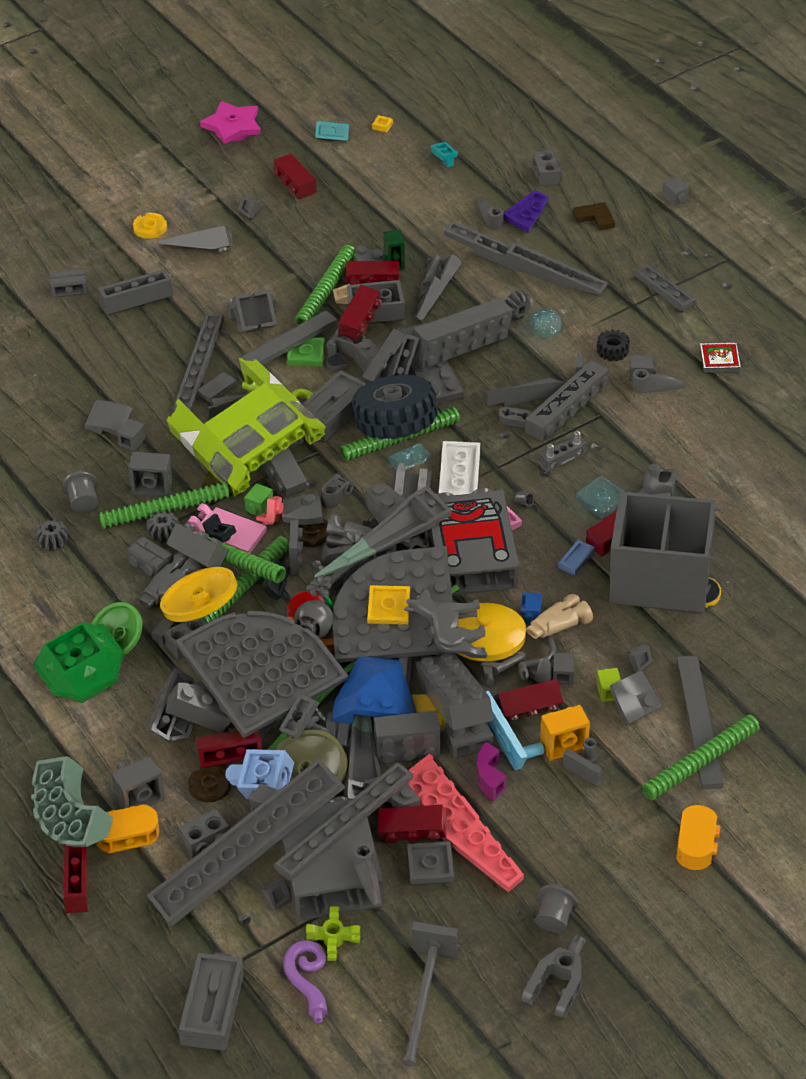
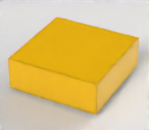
M378 115L372 124V129L388 132L393 124V119Z

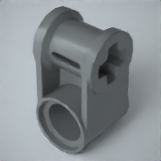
M339 474L333 475L322 486V505L326 508L336 507L344 498L351 494L354 482L341 478Z

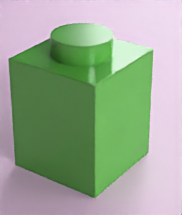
M256 483L244 497L245 511L257 516L265 514L267 512V499L273 497V489Z

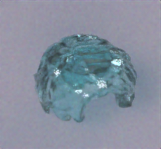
M544 308L531 314L530 326L534 332H538L541 338L548 339L560 332L562 320L555 310Z

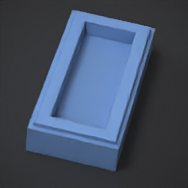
M577 540L559 561L558 568L575 576L595 552V547Z

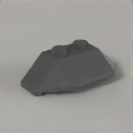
M178 668L173 670L160 690L146 723L149 732L166 742L187 740L194 725L193 722L166 713L167 696L178 683L195 684L191 676Z

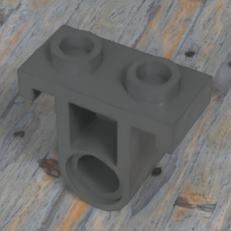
M337 329L333 338H330L327 343L329 357L341 353L354 358V344L366 340V337L361 335L357 341L338 334Z

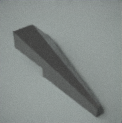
M436 254L426 259L428 267L424 269L425 277L421 281L418 295L420 304L416 305L418 312L413 318L416 321L421 322L462 263L454 254L443 258Z

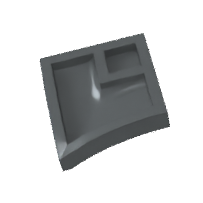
M320 493L282 500L283 522L290 523V520H298V523L301 525L323 523Z
M642 670L610 685L614 701L626 725L662 706Z

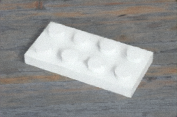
M443 441L439 493L449 492L453 495L470 494L478 489L480 443Z

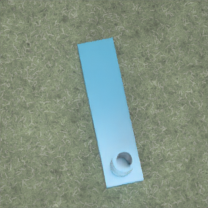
M486 691L491 700L493 721L487 722L488 726L513 769H522L526 759L544 754V746L541 742L522 747L489 691Z

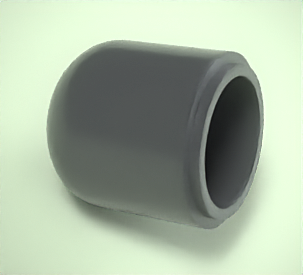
M519 491L515 495V503L520 506L531 507L534 503V495L532 492Z

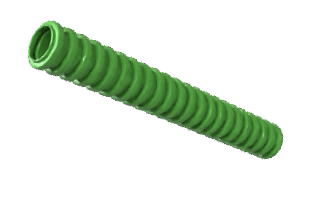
M344 245L296 315L295 323L297 325L315 317L345 272L347 261L353 260L356 250L352 246Z
M451 407L445 411H440V413L438 412L434 422L427 429H423L417 434L397 439H379L368 436L367 439L362 438V441L357 440L351 444L347 443L346 446L342 445L340 452L345 461L353 460L355 457H360V455L364 456L366 453L370 454L371 451L375 452L376 449L381 450V447H390L392 444L396 445L397 442L401 443L402 440L407 441V439L416 438L418 435H423V433L427 434L428 431L433 432V430H438L444 426L447 427L449 424L453 425L454 422L458 423L460 416L458 410L455 407Z
M222 482L221 485L217 483L216 486H205L204 489L201 487L199 490L193 489L192 492L188 490L187 493L181 492L182 494L180 495L176 493V496L170 495L168 498L164 496V499H161V497L158 500L152 499V502L148 500L146 501L147 503L141 502L139 505L136 503L135 506L129 505L127 508L123 506V509L117 508L115 511L111 509V512H108V510L105 511L106 513L100 512L99 517L101 525L105 529L106 526L112 527L114 524L118 526V523H129L130 520L134 522L136 521L135 519L141 520L142 517L146 519L151 514H157V511L163 513L166 510L170 513V510L176 511L178 508L182 510V507H194L195 504L198 506L200 503L206 504L207 501L211 503V500L217 501L219 498L223 500V497L227 499L229 498V490L225 482Z
M282 536L277 537L258 557L270 562L275 558H282L289 551V541ZM243 570L236 577L237 589L231 599L218 610L202 617L203 621L207 624L221 617L261 577Z
M222 544V546L228 549L223 562L275 583H280L284 579L286 571L283 566L228 544Z
M747 715L736 724L727 728L726 731L724 730L721 734L703 744L702 747L697 748V750L683 757L682 760L680 759L677 763H674L662 773L644 783L642 789L645 796L650 800H655L661 794H664L667 790L685 780L686 777L691 776V774L700 770L701 767L706 766V764H709L721 756V754L739 744L740 741L742 742L745 738L757 732L760 728L757 719L752 715Z

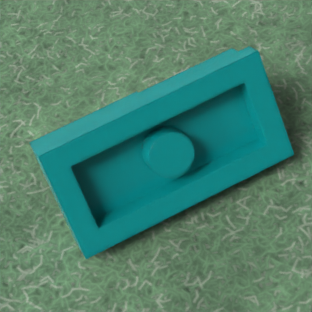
M316 121L315 138L348 141L349 124Z
M447 142L430 145L431 152L439 157L444 165L447 164V168L454 166L453 158L458 157V152Z

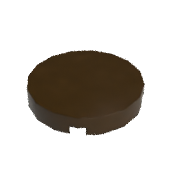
M323 518V523L299 524V528L303 530V538L299 541H303V546L317 547L324 544L329 535L326 532L328 521Z
M214 765L200 767L199 770L193 771L188 779V787L191 795L198 801L205 803L216 802L228 794L230 781L226 778L225 770Z

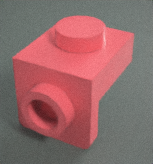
M274 496L267 499V514L256 516V520L262 521V524L273 525L274 522L281 520L283 512L282 497Z

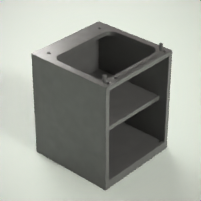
M620 492L611 543L609 603L705 613L711 560H715V557H712L715 511L721 512L720 508H715L716 500Z

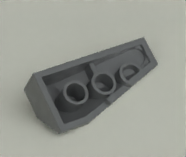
M223 225L158 241L162 245L218 250V253L228 251V248L232 247V228Z

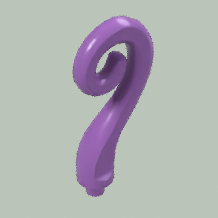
M302 940L289 947L284 957L283 967L290 982L307 998L309 1015L314 1018L315 1023L323 1022V1017L327 1015L325 998L315 985L297 971L295 960L298 955L304 952L315 954L317 957L315 961L309 962L306 957L301 956L298 963L302 970L316 972L323 968L326 962V953L319 943Z

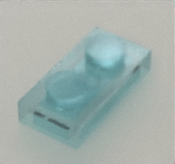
M421 443L388 456V462L395 470H397L400 463L404 464L406 470L430 460V453Z

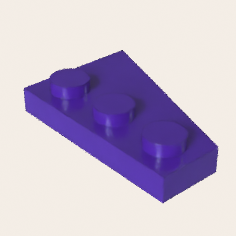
M534 190L503 213V220L529 233L547 205L548 196Z

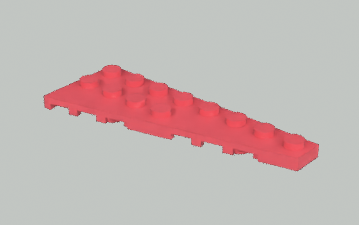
M428 754L409 769L413 773V779L408 784L420 798L419 806L442 804L447 813L446 837H441V839L445 842L451 841L452 848L507 892L518 885L524 879V874L511 857L505 854L501 844L495 841L488 827L482 824L478 814L464 796H461L455 789L454 783L445 776L444 770L435 763L433 756Z

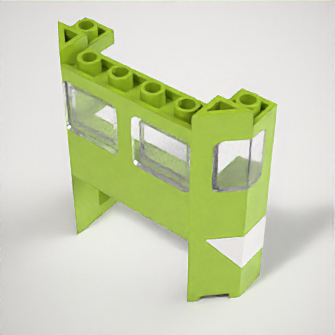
M239 358L245 382L248 385L255 382L259 387L208 422L203 424L179 399L176 401L177 407L174 413H172L171 417L167 418L170 432L221 483L225 482L227 484L229 492L234 497L250 487L248 482L251 480L249 473L255 471L259 466L271 460L275 455L287 449L291 444L304 436L310 445L320 440L325 435L324 429L327 428L255 359L247 361Z

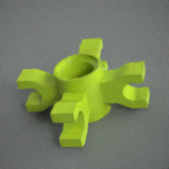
M330 906L329 920L323 926L306 924V940H324V944L327 946L328 961H337V948L343 944V941L360 943V926L343 927L342 922L339 921V907Z

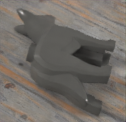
M423 589L415 600H406V603L410 606L405 607V611L417 613L430 620L429 636L434 638L438 649L445 653H462L471 658L487 657L484 647L477 648L471 645V643L485 637L484 625H480L478 629L474 630L456 627L458 619L477 617V609H480L478 599H474L469 603L435 601L431 599L429 591Z

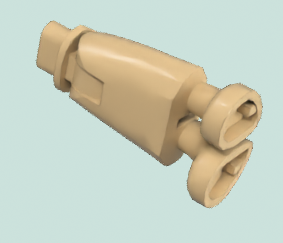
M570 594L564 597L563 602H557L541 613L526 628V632L534 639L538 637L544 638L578 624V621L582 624L590 623L593 620V613L586 601L580 602L578 595Z

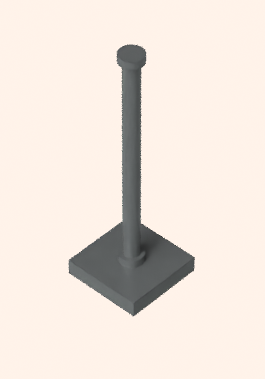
M413 922V951L428 953L408 1048L406 1056L402 1060V1063L406 1066L413 1067L416 1065L415 1055L436 956L442 955L454 958L458 956L457 928Z

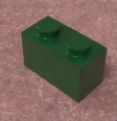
M401 230L383 232L384 261H399V270H405V242Z

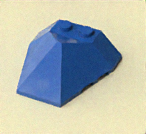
M359 656L348 679L334 701L332 722L353 724L354 714L383 717L417 713L400 660Z

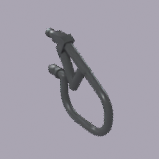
M553 634L546 636L550 652L544 658L550 662L554 659V653H557ZM518 651L501 663L483 661L481 664L482 673H484L486 684L491 686L494 684L493 675H497L519 663L518 672L520 678L524 680V678L527 679L529 677L528 668L537 667L541 659L523 661L526 659V652Z

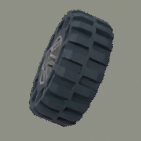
M390 375L378 378L372 382L370 381L358 389L352 401L357 428L363 434L379 439H397L417 434L421 430L427 429L434 422L438 413L435 390L432 384L423 377H416L415 375Z

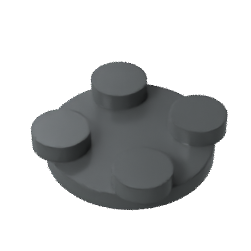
M358 245L354 261H384L382 258L384 253L379 249L371 250L363 245Z

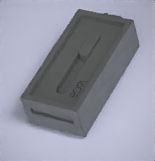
M340 370L301 405L302 409L311 418L318 419L327 427L324 429L325 435L322 436L321 441H327L354 416L353 397L358 389L366 384L364 381Z
M218 952L213 955L198 953L179 1027L181 1045L226 1051L244 976L243 958L231 957L230 954Z

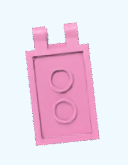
M203 503L197 508L198 511H201L198 517L203 519L202 522L195 516H191L188 520V523L196 527L194 531L198 532V530L205 532L202 523L213 514H218L221 523L234 525L237 531L224 544L247 553L253 551L267 531L265 525L217 507L212 511Z

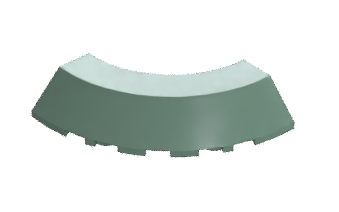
M68 756L40 760L36 762L32 779L34 794L31 795L35 806L33 813L41 825L40 828L53 840L67 846L86 847L107 838L113 817L98 806L84 805L81 797V778L84 768Z

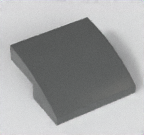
M96 400L84 428L100 435L102 431H106L117 436L118 430L128 420L132 408L120 403Z

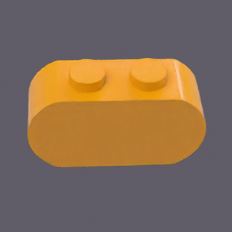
M143 804L106 812L113 817L108 837L96 842V845L103 852L114 853L153 844L158 839L160 833L156 811L152 807Z
M693 805L683 810L676 859L679 864L687 869H705L711 864L712 855L717 856L718 843L714 842V838L719 839L720 825H716L717 815L710 808L702 805Z

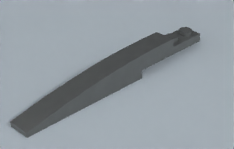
M451 221L444 230V236L474 248L473 254L512 270L596 295H601L608 285V282L514 242L512 246L507 245L457 222Z

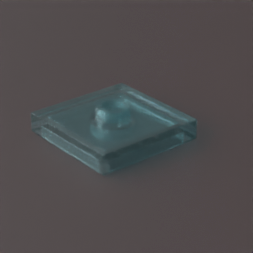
M601 475L577 492L575 499L604 518L618 507L620 492L625 491Z

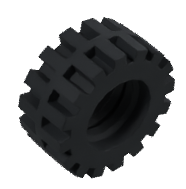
M605 330V333L602 332L598 336L597 353L600 357H603L605 360L609 359V361L624 359L629 353L630 340L628 335H625L624 332L620 333V330Z

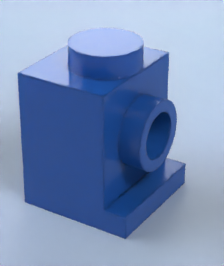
M522 592L521 615L524 616L525 624H531L541 614L542 594Z

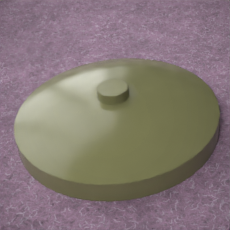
M304 730L299 739L289 736L274 749L285 750L294 761L290 781L319 758L342 783L347 772L345 750L339 741L327 732Z

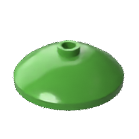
M117 602L106 606L96 615L92 622L93 625L104 624L121 647L124 655L134 648L142 632V618L139 611L131 604L125 602Z

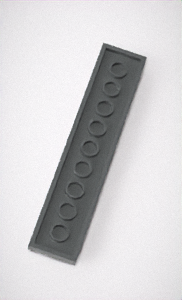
M319 758L147 896L172 927L345 788L344 785Z

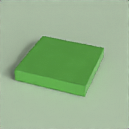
M312 337L289 350L287 366H323L325 338Z

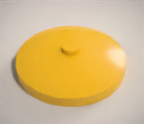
M209 567L195 571L175 582L164 593L160 602L161 610L167 619L174 622H187L202 618L218 610L231 599L237 589V580L233 572L224 567Z
M479 603L480 609H477V617L458 619L456 627L474 630L478 629L480 625H484L486 632L485 637L471 643V645L477 648L484 647L487 657L471 658L465 654L457 653L465 658L476 661H497L515 654L525 643L526 625L523 618L506 606L494 603Z

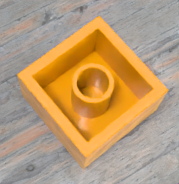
M581 705L568 707L541 716L540 742L544 746V751L549 761L563 757L567 749L575 753L583 751V742L586 738H589L590 722Z

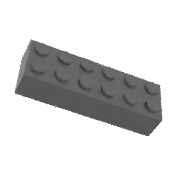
M499 297L414 328L413 335L420 339L412 360L421 369L507 338L513 309Z
M444 653L440 657H427L419 662H415L419 686L452 730L493 721L489 695L455 653Z

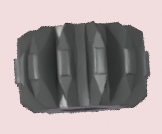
M519 289L511 292L509 296H506L507 299L504 300L513 309L511 319L518 320L520 317L523 318L525 314H528V310L532 308L531 305L533 303L527 292L524 290L520 291Z
M166 510L163 513L157 511L156 515L151 514L150 519L147 520V533L153 541L159 540L160 543L163 540L168 541L175 524H179L177 517H174L173 513L167 514Z
M47 519L46 523L40 522V525L35 530L37 544H39L40 548H46L47 551L52 548L56 551L57 547L63 548V544L67 543L68 530L62 521L57 522L56 519L49 521Z

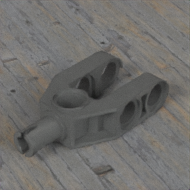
M573 935L567 949L559 947L539 961L524 989L521 998L522 1002L533 1006L550 975H555L561 980L569 981L565 990L562 989L561 998L553 1015L562 1019L567 1016L581 989L582 973L581 955L579 953L586 943L583 937L580 936L577 941L578 935Z

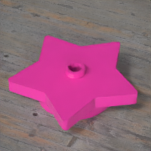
M221 101L215 114L200 121L202 128L214 131L215 135L224 144L230 141L243 140L249 135H260V127L255 122L258 106L235 107Z

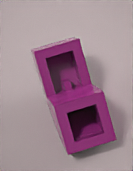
M485 742L477 757V781L484 795L493 802L506 789V775L495 769L499 764V750Z

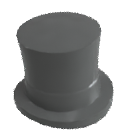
M77 471L69 474L64 479L62 490L70 498V508L72 511L87 513L98 506L99 501L95 493L98 481L93 474Z
M555 884L545 885L538 892L541 906L534 921L540 928L546 931L563 933L567 930L571 910L578 908L579 901L564 887Z

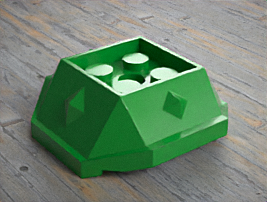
M82 622L66 632H61L58 637L44 644L33 666L53 696L73 699L76 702L83 703L118 683L124 653L104 624L93 625Z

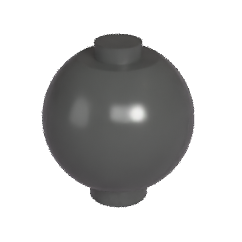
M310 600L298 607L294 615V621L304 629H309L319 639H323L333 628V612L325 603L318 600Z

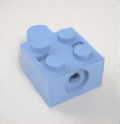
M247 749L243 765H230L226 770V778L232 785L237 786L246 799H249L251 792L256 790L260 783L277 791L289 783L294 761L285 750Z

